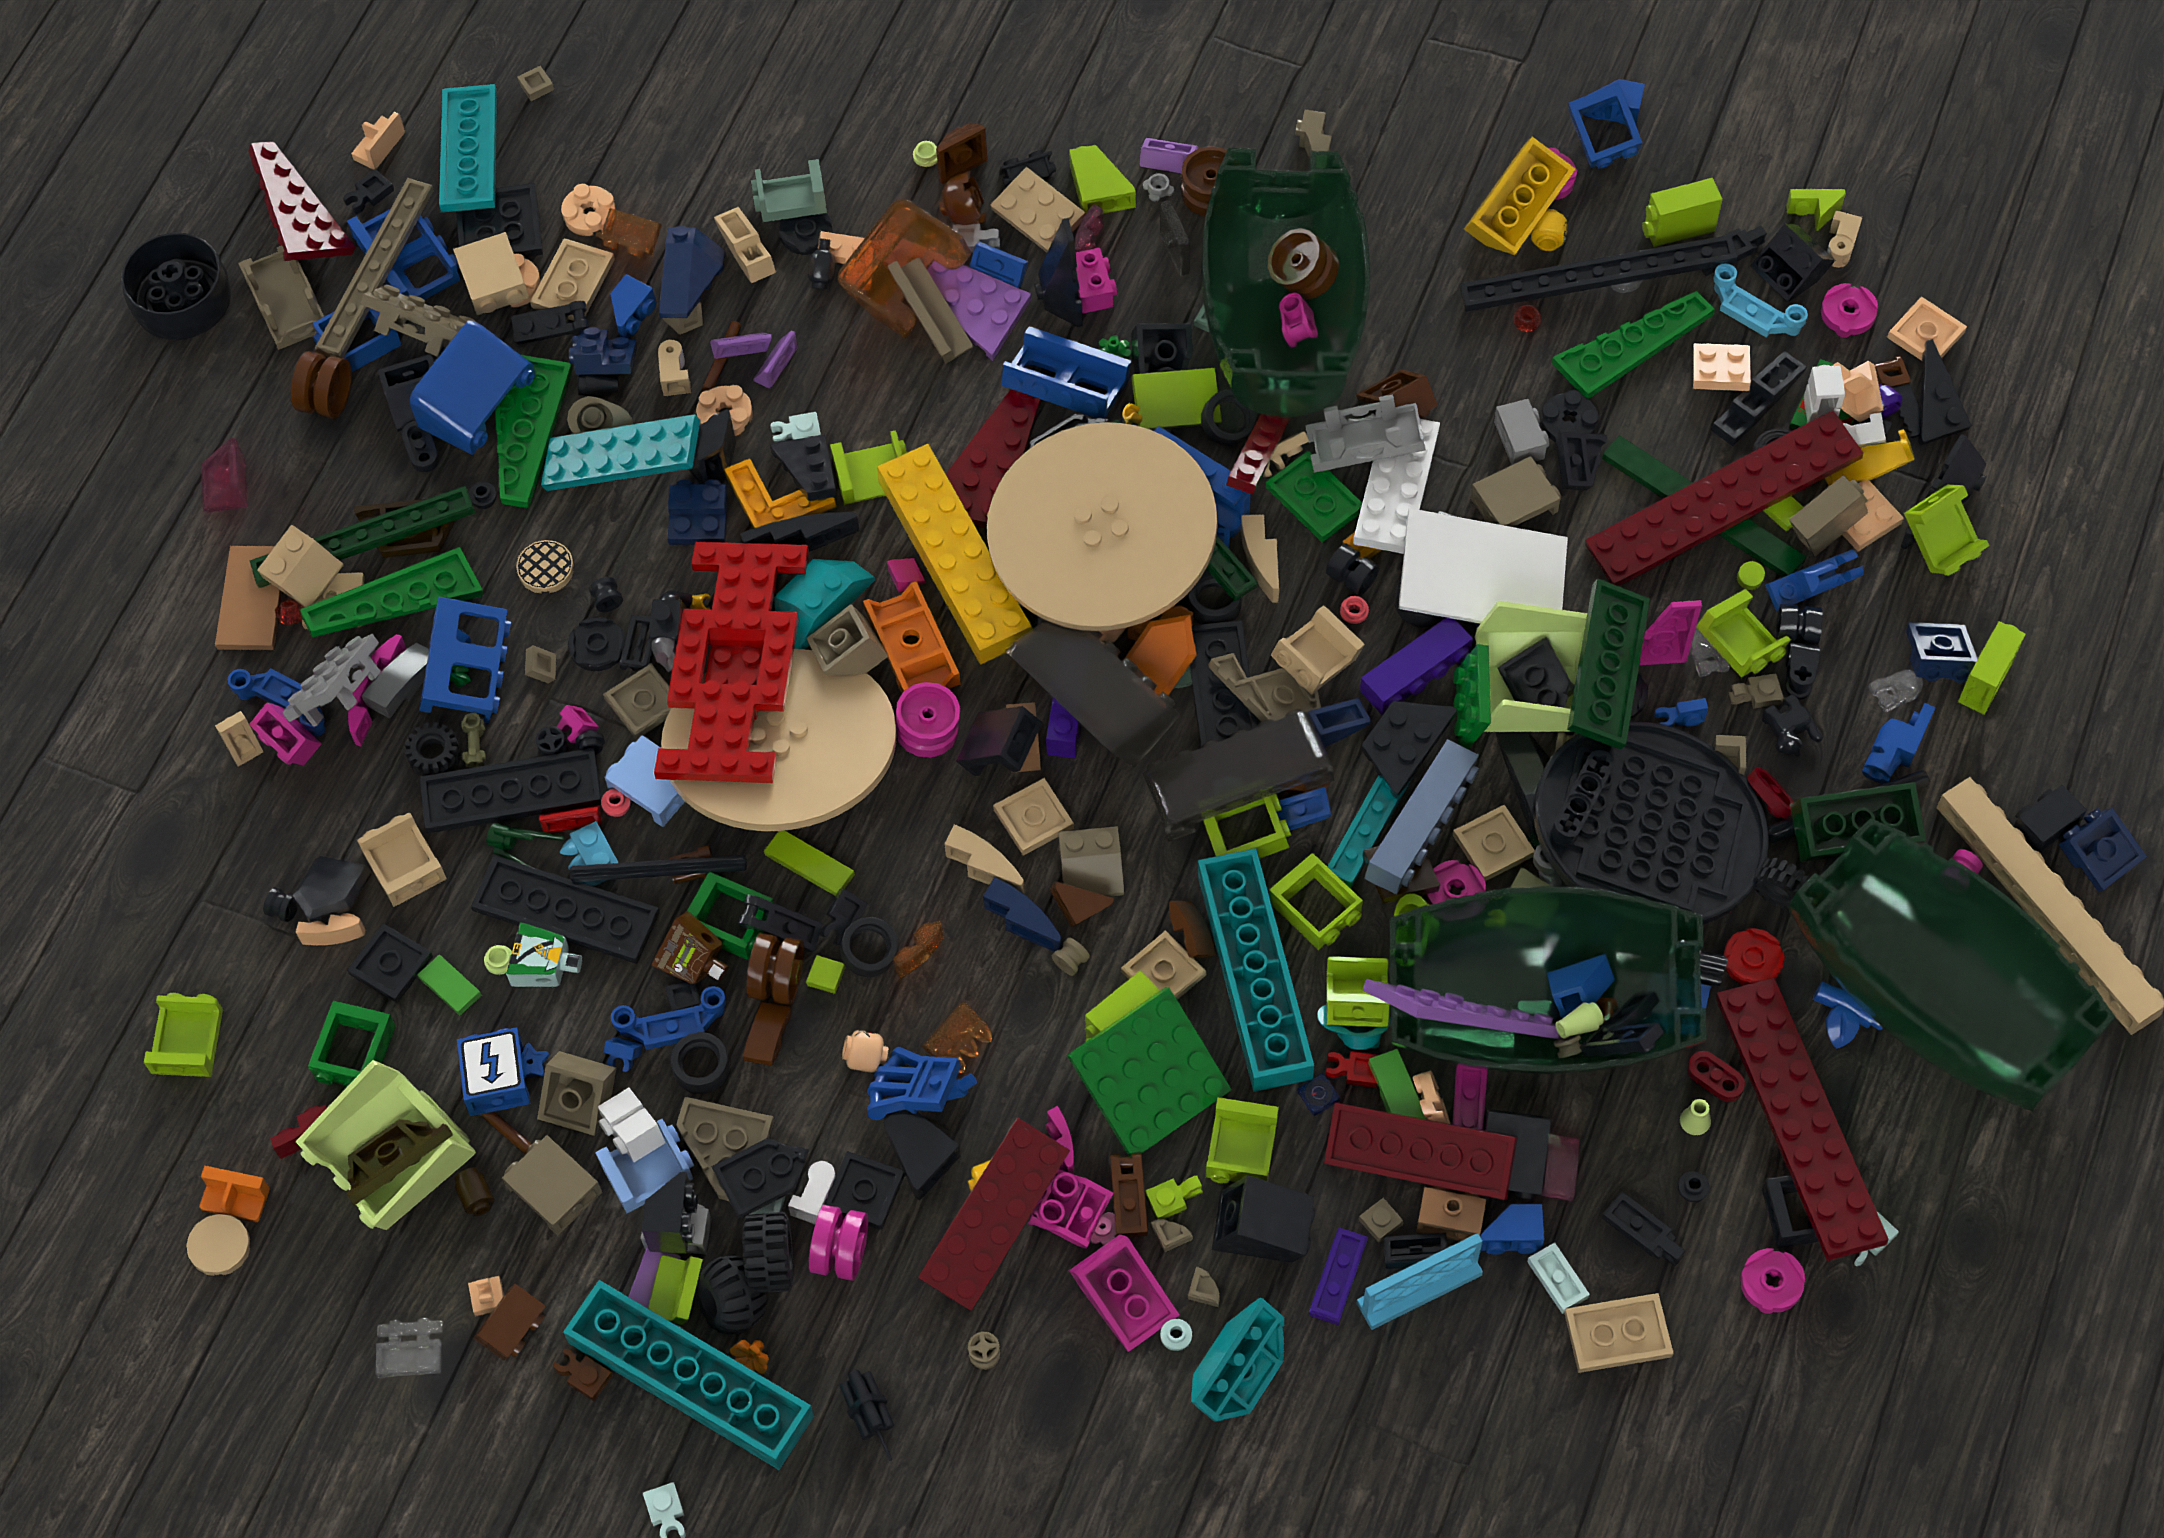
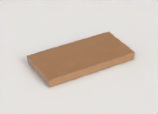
M230 546L215 641L217 650H274L282 591L272 584L258 588L249 560L270 554L275 546Z

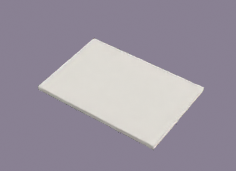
M1409 508L1398 609L1481 624L1498 601L1562 610L1568 537Z

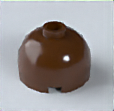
M970 171L951 178L942 190L943 200L939 201L941 213L943 216L948 215L954 224H983L987 221L986 212L982 214L980 212V207L984 204L980 188L975 177H969Z

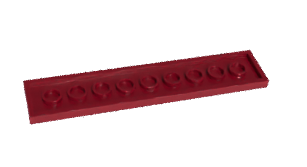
M1834 410L1587 538L1585 545L1609 582L1620 586L1863 458V452Z
M1775 978L1717 992L1716 1001L1792 1176L1826 1260L1829 1261L1887 1245L1888 1236Z

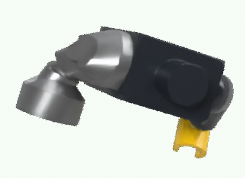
M670 590L665 592L660 599L652 601L649 628L651 649L657 663L662 664L668 672L673 669L683 609H689V607L691 609H710L706 608L703 604V599H711L710 595L699 594L692 596L689 593Z

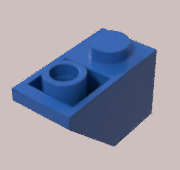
M1618 79L1592 92L1595 93L1620 83L1634 122L1637 124L1645 84ZM1617 102L1584 114V116L1594 119L1626 124Z
M626 274L610 293L619 336L629 338L638 331L640 323L655 309L656 300L653 288Z
M1605 954L1547 973L1552 996L1561 1018L1567 1016L1583 1002L1588 1004L1591 1002L1596 1003L1615 980Z
M1511 1204L1481 1234L1482 1245L1480 1251L1498 1255L1505 1253V1251L1533 1254L1537 1250H1542L1544 1243L1542 1204Z

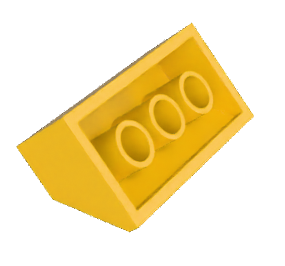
M1531 137L1523 145L1464 230L1485 246L1515 255L1571 177L1575 168L1534 137Z

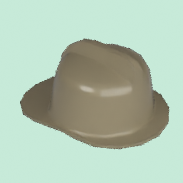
M591 396L580 398L573 403L567 417L569 428L574 434L633 424L632 417L627 410L619 405Z

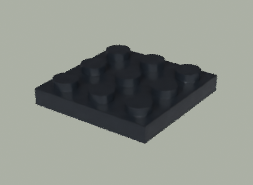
M535 183L495 188V208L456 211L459 247L506 232L514 254H521L524 257L543 255Z

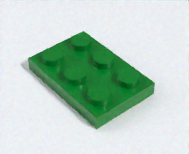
M1306 451L1266 482V489L1323 543L1360 514L1362 502L1329 470L1314 473L1311 460L1312 454Z
M1477 644L1470 654L1466 655L1465 660L1459 667H1456L1453 674V683L1456 684L1457 692L1454 698V708L1457 709L1454 733L1458 736V745L1469 749L1491 724L1489 646Z

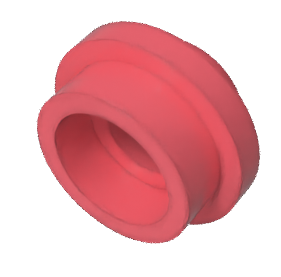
M1350 596L1342 602L1340 614L1346 622L1358 624L1365 621L1368 617L1369 607L1363 598ZM1356 609L1359 613H1351L1349 611Z
M614 788L608 790L603 795L601 805L606 814L620 817L629 810L631 799ZM614 799H621L617 804L611 803Z

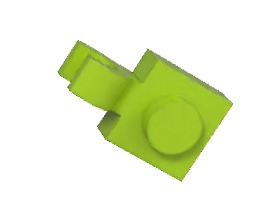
M1196 1175L1188 1178L1179 1186H1177L1174 1178L1145 1190V1193L1157 1220L1186 1210L1187 1207L1184 1200L1203 1193Z

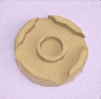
M216 1214L208 1216L197 1223L189 1234L186 1245L188 1257L196 1269L206 1275L230 1274L241 1267L247 1259L250 1251V1236L241 1221L231 1215Z

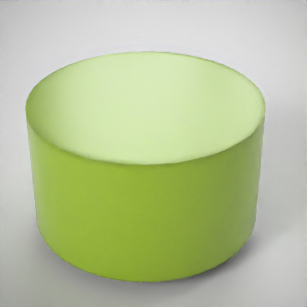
M1755 561L1744 563L1737 574L1739 585L1748 590L1758 588L1765 577L1764 568Z

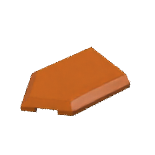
M1191 615L1150 621L1123 660V662L1132 664L1142 671L1147 680V692L1161 702L1167 699L1197 656Z

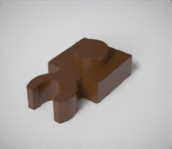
M564 1349L562 1352L564 1356L570 1359V1362L566 1366H561L554 1362L553 1367L555 1371L563 1376L571 1375L567 1380L568 1385L592 1401H595L612 1378V1373L588 1356H585L580 1363L577 1361L573 1351Z

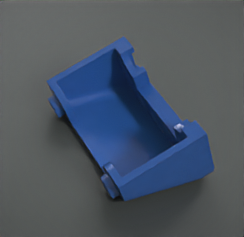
M470 320L463 325L412 391L410 406L417 426L473 455L487 441L486 420L513 386L518 388L529 386L533 382L536 372L531 362L484 326Z

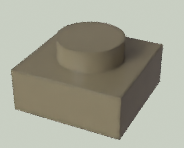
M541 66L517 77L520 86L530 101L554 90L553 83Z
M534 645L527 648L525 675L548 684L554 681L556 675V654Z
M1384 1198L1359 1216V1221L1378 1243L1403 1225L1402 1218Z

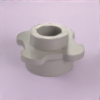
M1153 174L1143 182V188L1149 192V198L1152 201H1159L1160 198L1171 196L1174 193V187L1169 185V179L1164 174Z

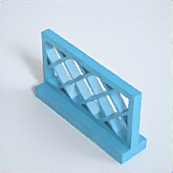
M1477 1233L1365 1288L1364 1296L1358 1298L1356 1303L1370 1329L1373 1330L1482 1276L1483 1271L1478 1264L1482 1245L1479 1234Z

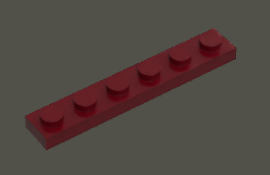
M1270 395L1229 474L1227 486L1252 495L1254 494L1295 412L1297 404L1290 402L1284 397Z

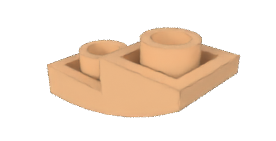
M343 913L341 916L330 915L328 925L321 921L311 923L298 922L296 934L302 945H333L360 938L365 935L366 930L360 918L353 914Z

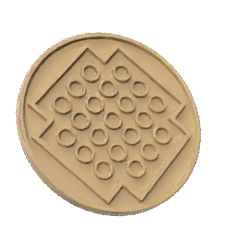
M1092 423L1076 426L1051 435L1034 445L1014 462L1000 481L992 498L987 520V540L990 556L1001 582L1008 592L1026 609L1040 618L1067 628L1087 631L1116 630L1134 626L1157 617L1173 607L1192 590L1206 570L1214 551L1218 528L1217 509L1210 483L1203 470L1188 452L1174 441L1150 429L1136 425Z
M794 649L785 711H758V717L753 722L749 751L776 752L777 762L773 783L670 780V782L684 801L708 818L732 827L756 831H784L808 827L827 821L849 810L874 790L887 772L894 756L897 736L895 716L891 703L880 685L867 673L827 676L812 650ZM706 673L703 674L702 683H705ZM670 709L662 731L661 748L688 749L694 709Z

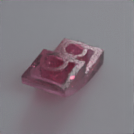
M1095 204L1088 210L1077 230L1075 237L1076 252L1096 248L1095 236L1101 232L1104 222L1103 209Z
M1549 1134L1542 1196L1573 1201L1578 1167L1579 1139Z

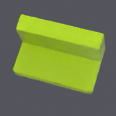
M666 1255L661 1256L648 1309L671 1323L683 1325L687 1322L703 1259L690 1256L684 1261Z

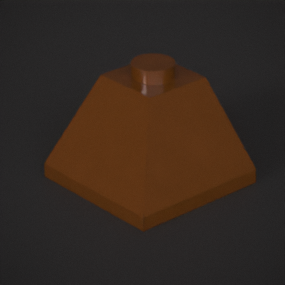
M968 123L962 127H957L947 134L938 145L936 153L941 184L948 182L958 174L967 172L988 161L986 132L982 124Z
M1402 369L1355 394L1358 400L1370 404L1380 402L1379 397L1393 394L1395 407L1416 403L1419 419L1427 416L1430 413L1429 410L1438 406L1426 375Z

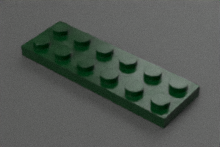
M1597 579L1592 584L1567 730L1620 750L1626 745L1650 598Z

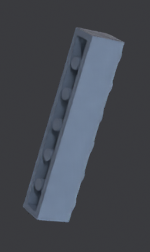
M1448 739L1446 740L1370 860L1364 879L1396 895L1402 885L1408 887L1415 874V871L1412 870L1415 864L1421 866L1428 853L1427 845L1435 844L1441 832L1439 826L1441 823L1446 825L1454 811L1451 808L1454 802L1457 804L1461 802L1467 790L1464 786L1467 782L1472 784L1479 771V768L1475 766L1478 754Z

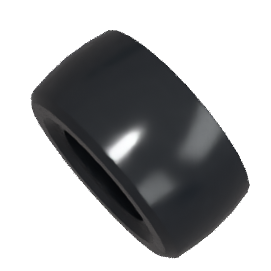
M168 233L151 238L138 246L130 254L123 267L121 280L125 301L135 320L145 331L156 337L168 340H182L198 336L215 326L225 315L230 304L231 289L227 270L217 252L205 240L195 235ZM191 289H198L196 293L189 294ZM162 292V295L156 298V293ZM180 299L177 304H171L172 300Z

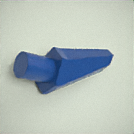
M968 1074L961 1080L959 1078L955 1080L947 1101L966 1096L969 1092L968 1089L977 1084L976 1078L972 1074Z

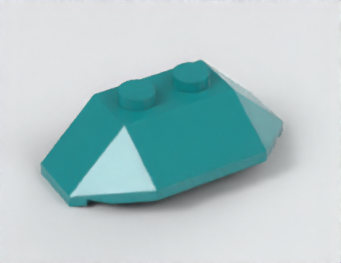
M812 559L807 564L806 574H797L774 597L775 611L798 613L799 621L794 649H806L809 646L806 638L852 604L875 581V577L854 561Z
M1258 1298L1226 1323L1193 1374L1191 1402L1213 1421L1217 1422L1250 1414L1283 1363L1284 1337L1282 1327L1284 1326V1317L1263 1298Z

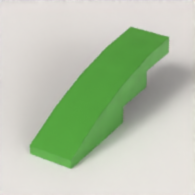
M1398 1049L1369 1058V1067L1379 1086L1380 1097L1387 1112L1426 1119Z

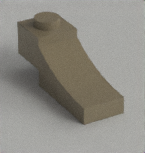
M1305 110L1303 120H1297L1295 136H1300L1299 147L1305 148L1312 169L1311 194L1321 195L1331 153L1332 136L1324 135L1326 113Z

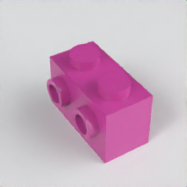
M1100 248L1076 252V271L1080 290H1078L1079 299L1077 300H1081L1082 314L1113 307V296L1117 295V288L1114 279L1109 280L1108 274L1111 273L1108 258H1103Z
M267 702L249 725L258 733L257 737L263 743L270 747L272 746L278 752L277 756L288 765L295 763L304 766L322 743L308 730L304 729L296 719L289 722L282 713L285 710L283 707Z

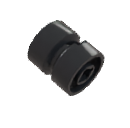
M1346 543L1330 559L1326 568V574L1339 583L1345 581L1347 589L1361 596L1375 581L1380 566L1368 557L1360 558L1361 553Z
M1780 604L1777 616L1776 640L1778 641L1787 635L1791 639L1790 642L1799 639L1803 644L1818 645L1822 631V608L1805 606L1803 610H1799L1797 605Z

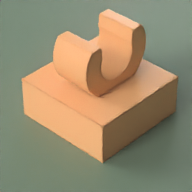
M499 1276L468 1283L475 1316L491 1313L504 1296Z

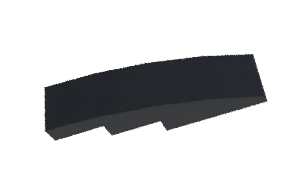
M1784 351L1752 379L1750 391H1744L1733 400L1730 409L1713 423L1711 431L1733 446L1781 399L1807 367Z
M855 512L821 513L768 523L740 533L742 543L808 545L809 552L859 532V524Z

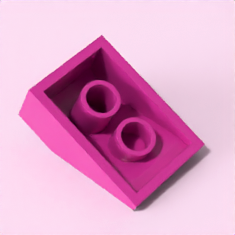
M1119 1234L1069 1270L1085 1296L1128 1352L1160 1330L1167 1321L1179 1316V1313L1126 1236Z

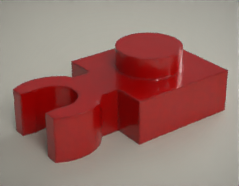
M1350 1051V1058L1345 1059L1339 1053H1328V1061L1337 1063L1338 1067L1335 1069L1326 1068L1325 1076L1338 1078L1341 1075H1347L1346 1084L1377 1088V1082L1369 1067V1058L1378 1055Z

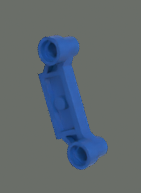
M271 668L267 673L250 675L244 669H237L228 676V684L231 690L241 700H249L253 696H257L284 709L290 704L288 699L302 689L300 683ZM317 707L318 711H319V712L321 713V715L324 717V715H323L321 709H320L319 707ZM304 714L298 717L303 728L308 730L314 737L321 736L325 732V718L317 726L313 727Z
M712 986L702 992L701 1004L699 1006L638 1018L631 1007L622 1005L612 1011L611 1021L613 1027L620 1035L630 1037L644 1044L645 1049L649 1050L677 1044L679 1040L689 1034L705 1033L710 1025L724 1014L726 998L720 988Z

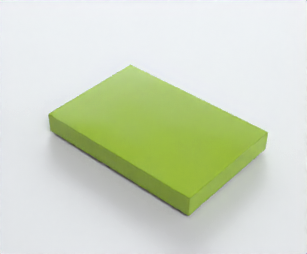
M1215 368L1133 374L1131 377L1135 405L1140 407V411L1137 413L1142 415V422L1138 426L1150 430H1155L1158 426L1163 429L1202 426L1201 413L1204 405L1218 393ZM1219 404L1213 412L1215 424L1222 422Z

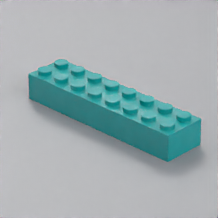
M1257 849L1198 860V879L1253 1092L1313 1080L1314 1063Z
M598 1280L563 1331L568 1344L778 1470L781 1469L814 1418L812 1407L808 1403L601 1280Z

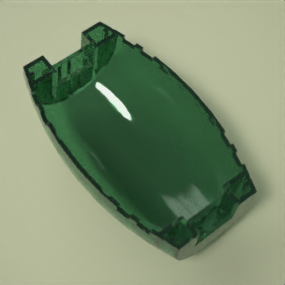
M1228 148L1211 191L1204 224L1201 261L1203 304L1210 338L1219 365L1236 399L1245 407L1261 414L1295 417L1312 414L1330 406L1344 391L1356 361L1365 327L1369 301L1370 254L1363 213L1360 212L1358 206V196L1356 191L1352 189L1351 177L1338 151L1311 150L1308 170L1305 172L1256 170V149ZM1302 228L1310 230L1336 251L1339 259V269L1334 283L1325 293L1317 298L1305 300L1314 312L1318 336L1314 339L1311 337L1298 342L1296 347L1291 348L1282 333V319L1279 308L1281 300L1291 292L1278 284L1270 276L1268 256L1273 245L1282 235L1290 230Z
M1870 818L1852 836L1842 855L1821 876L1815 873L1796 892L1789 905V912L1808 944L1833 978L1858 1006L1890 1035L1918 1056L1955 1079L1994 1098L2033 1112L2091 1049L2115 1019V1015L2103 1001L2095 986L2089 987L2078 974L2081 970L2074 961L2069 963L2058 951L2061 946L2040 924L2009 897L1956 860L1950 858L1947 861L1933 853L1932 850L1934 848L1924 843L1921 847L1906 839V833Z
M1540 886L1475 893V895L1455 897L1433 905H1425L1410 912L1390 918L1389 979L1391 985H1402L1418 991L1427 989L1437 992L1441 996H1445L1446 993H1452L1462 996L1464 998L1463 1001L1485 1006H1496L1508 1011L1512 1009L1518 1010V1002L1521 1000L1554 1001L1547 973L1605 954L1615 980L1600 998L1616 999L1617 1008L1614 1010L1615 1013L1635 993L1655 991L1661 1001L1652 1009V1015L1638 1024L1658 1022L1664 1033L1655 1041V1047L1646 1053L1630 1052L1625 1055L1610 1054L1605 1057H1585L1583 1052L1569 1057L1559 1058L1557 1055L1559 1048L1555 1047L1553 1043L1557 1039L1417 1018L1390 1005L1391 1044L1429 1058L1465 1067L1506 1073L1548 1075L1584 1073L1630 1066L1665 1057L1704 1043L1707 1040L1706 1008H1702L1700 951L1704 946L1703 915L1683 910L1667 903L1662 904L1649 901L1639 896L1632 897L1616 894L1613 891L1578 887ZM1595 1031L1580 1034L1581 1039L1579 1043L1583 1044Z

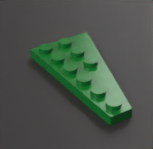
M522 355L534 366L536 372L534 380L529 386L524 388L513 386L495 409L501 503L529 508L573 367L568 362Z

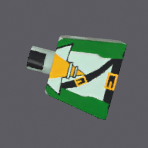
M520 922L506 975L510 985L514 987H556L560 985L563 971L580 972L582 956L568 953L569 946L564 936Z

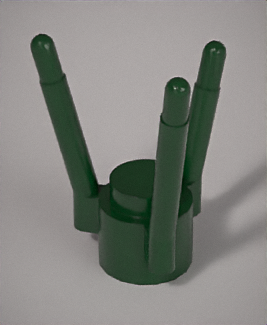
M494 823L488 831L486 841L487 845L494 847V854L527 865L506 851L507 849H513L517 838L533 840L536 837L563 841L565 837L560 834L518 829Z

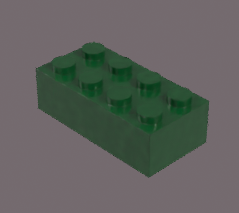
M1915 782L1804 797L1790 804L1801 862L1828 859L1844 854L1857 855L1913 847L1926 841Z

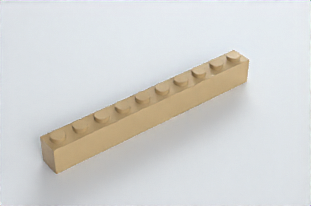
M1969 777L1942 794L1936 808L2126 1030L2133 1035L2160 1017L2164 1010V997L2160 991L2151 987L2145 980L2140 968L2132 965L2125 957L2121 946L2113 942L2106 935L2101 923L2087 913L2081 900L2073 896L2065 887L2062 878L2048 868L2042 855L2029 846L2023 833L2010 824L2006 819L2004 811L2000 807L1995 806L1987 797L1984 788L1976 784Z

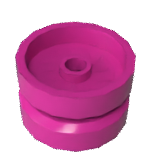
M928 682L912 685L902 693L897 702L896 733L899 743L907 752L918 757L932 758L944 754L953 747L958 738L960 706L956 696L948 688L938 683Z
M822 1205L815 1223L810 1246V1273L826 1276L832 1271L835 1264L837 1278L851 1281L856 1279L866 1247L868 1213L850 1210L843 1220L842 1211L839 1207Z

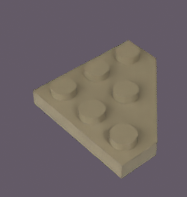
M689 1097L684 1098L676 1123L677 1129L719 1199L729 1201L711 1166L769 1138L774 1124V1117Z

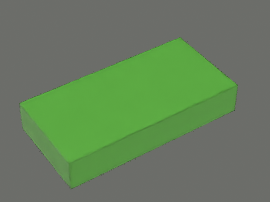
M440 954L417 974L419 979L459 1016L482 996L480 991Z

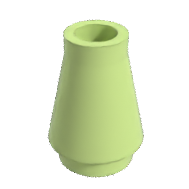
M1583 1002L1563 1019L1557 1021L1555 1026L1560 1037L1565 1039L1569 1036L1597 1031L1599 1026L1603 1024L1604 1018L1597 1004L1594 1002L1589 1004Z
M1694 1100L1681 1113L1680 1124L1684 1131L1691 1135H1701L1708 1131L1711 1119L1709 1105L1705 1100Z

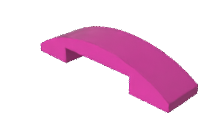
M396 634L381 645L370 657L381 672L407 649L402 636ZM368 676L364 678L352 693L357 702L352 709L348 710L349 730L357 746H362L372 725V719L367 710L368 707L362 697V694L374 681H371Z

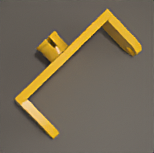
M1905 430L1898 431L1901 441L1860 448L1863 452V458L1826 477L1825 480L1828 486L1832 485L1843 475L1849 482L1853 479L1856 482L1873 480L1914 461L1910 441Z

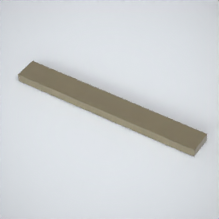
M407 178L315 347L317 353H321L326 357L344 358L370 308L360 304L363 294L367 292L373 294L374 289L383 286L434 191L432 185Z

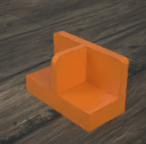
M204 1166L201 1178L206 1184V1188L199 1206L200 1209L205 1212L231 1215L238 1219L258 1222L270 1191V1187L265 1179Z

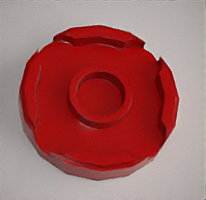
M1756 928L1746 929V931L1733 934L1726 943L1723 953L1725 958L1728 959L1725 970L1732 979L1741 985H1749L1772 978L1776 979L1783 968L1784 952H1782L1776 937L1767 931Z

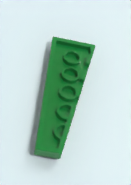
M1695 291L1663 306L1661 309L1645 314L1642 319L1630 324V322L1621 325L1620 329L1607 334L1605 332L1588 344L1583 345L1581 343L1555 355L1552 358L1551 364L1582 396L1590 399L1712 317L1715 309Z
M458 547L302 608L300 613L311 636L316 637L436 608L438 597L460 601L483 596V590L461 548Z

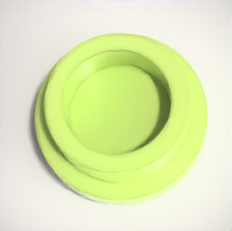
M930 141L918 143L913 151L914 161L922 167L933 166L937 163V146Z
M502 945L491 947L484 957L487 970L496 975L505 974L512 954L511 949Z

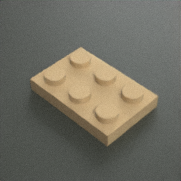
M1027 167L990 204L991 209L1046 253L1051 246L1062 219L1069 218L1073 232L1086 218V214L1082 209Z
M564 238L530 301L531 307L543 310L567 305L574 301H585L587 311L584 314L586 316L615 260L614 254ZM569 315L568 319L574 321V315Z
M1659 1293L1565 1309L1564 1314L1578 1373L1673 1356V1349Z

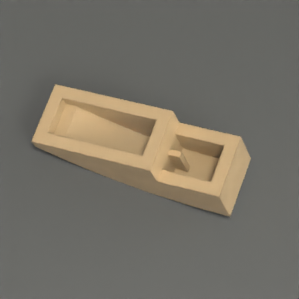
M739 207L714 217L729 249L751 283L776 273L771 255L763 246L759 234Z
M1241 515L1242 544L1248 565L1262 591L1272 603H1278L1277 539H1265L1264 515Z
M954 824L945 842L946 857L966 864L968 877L990 885L995 877L1025 894L1023 878L1001 852L976 834Z

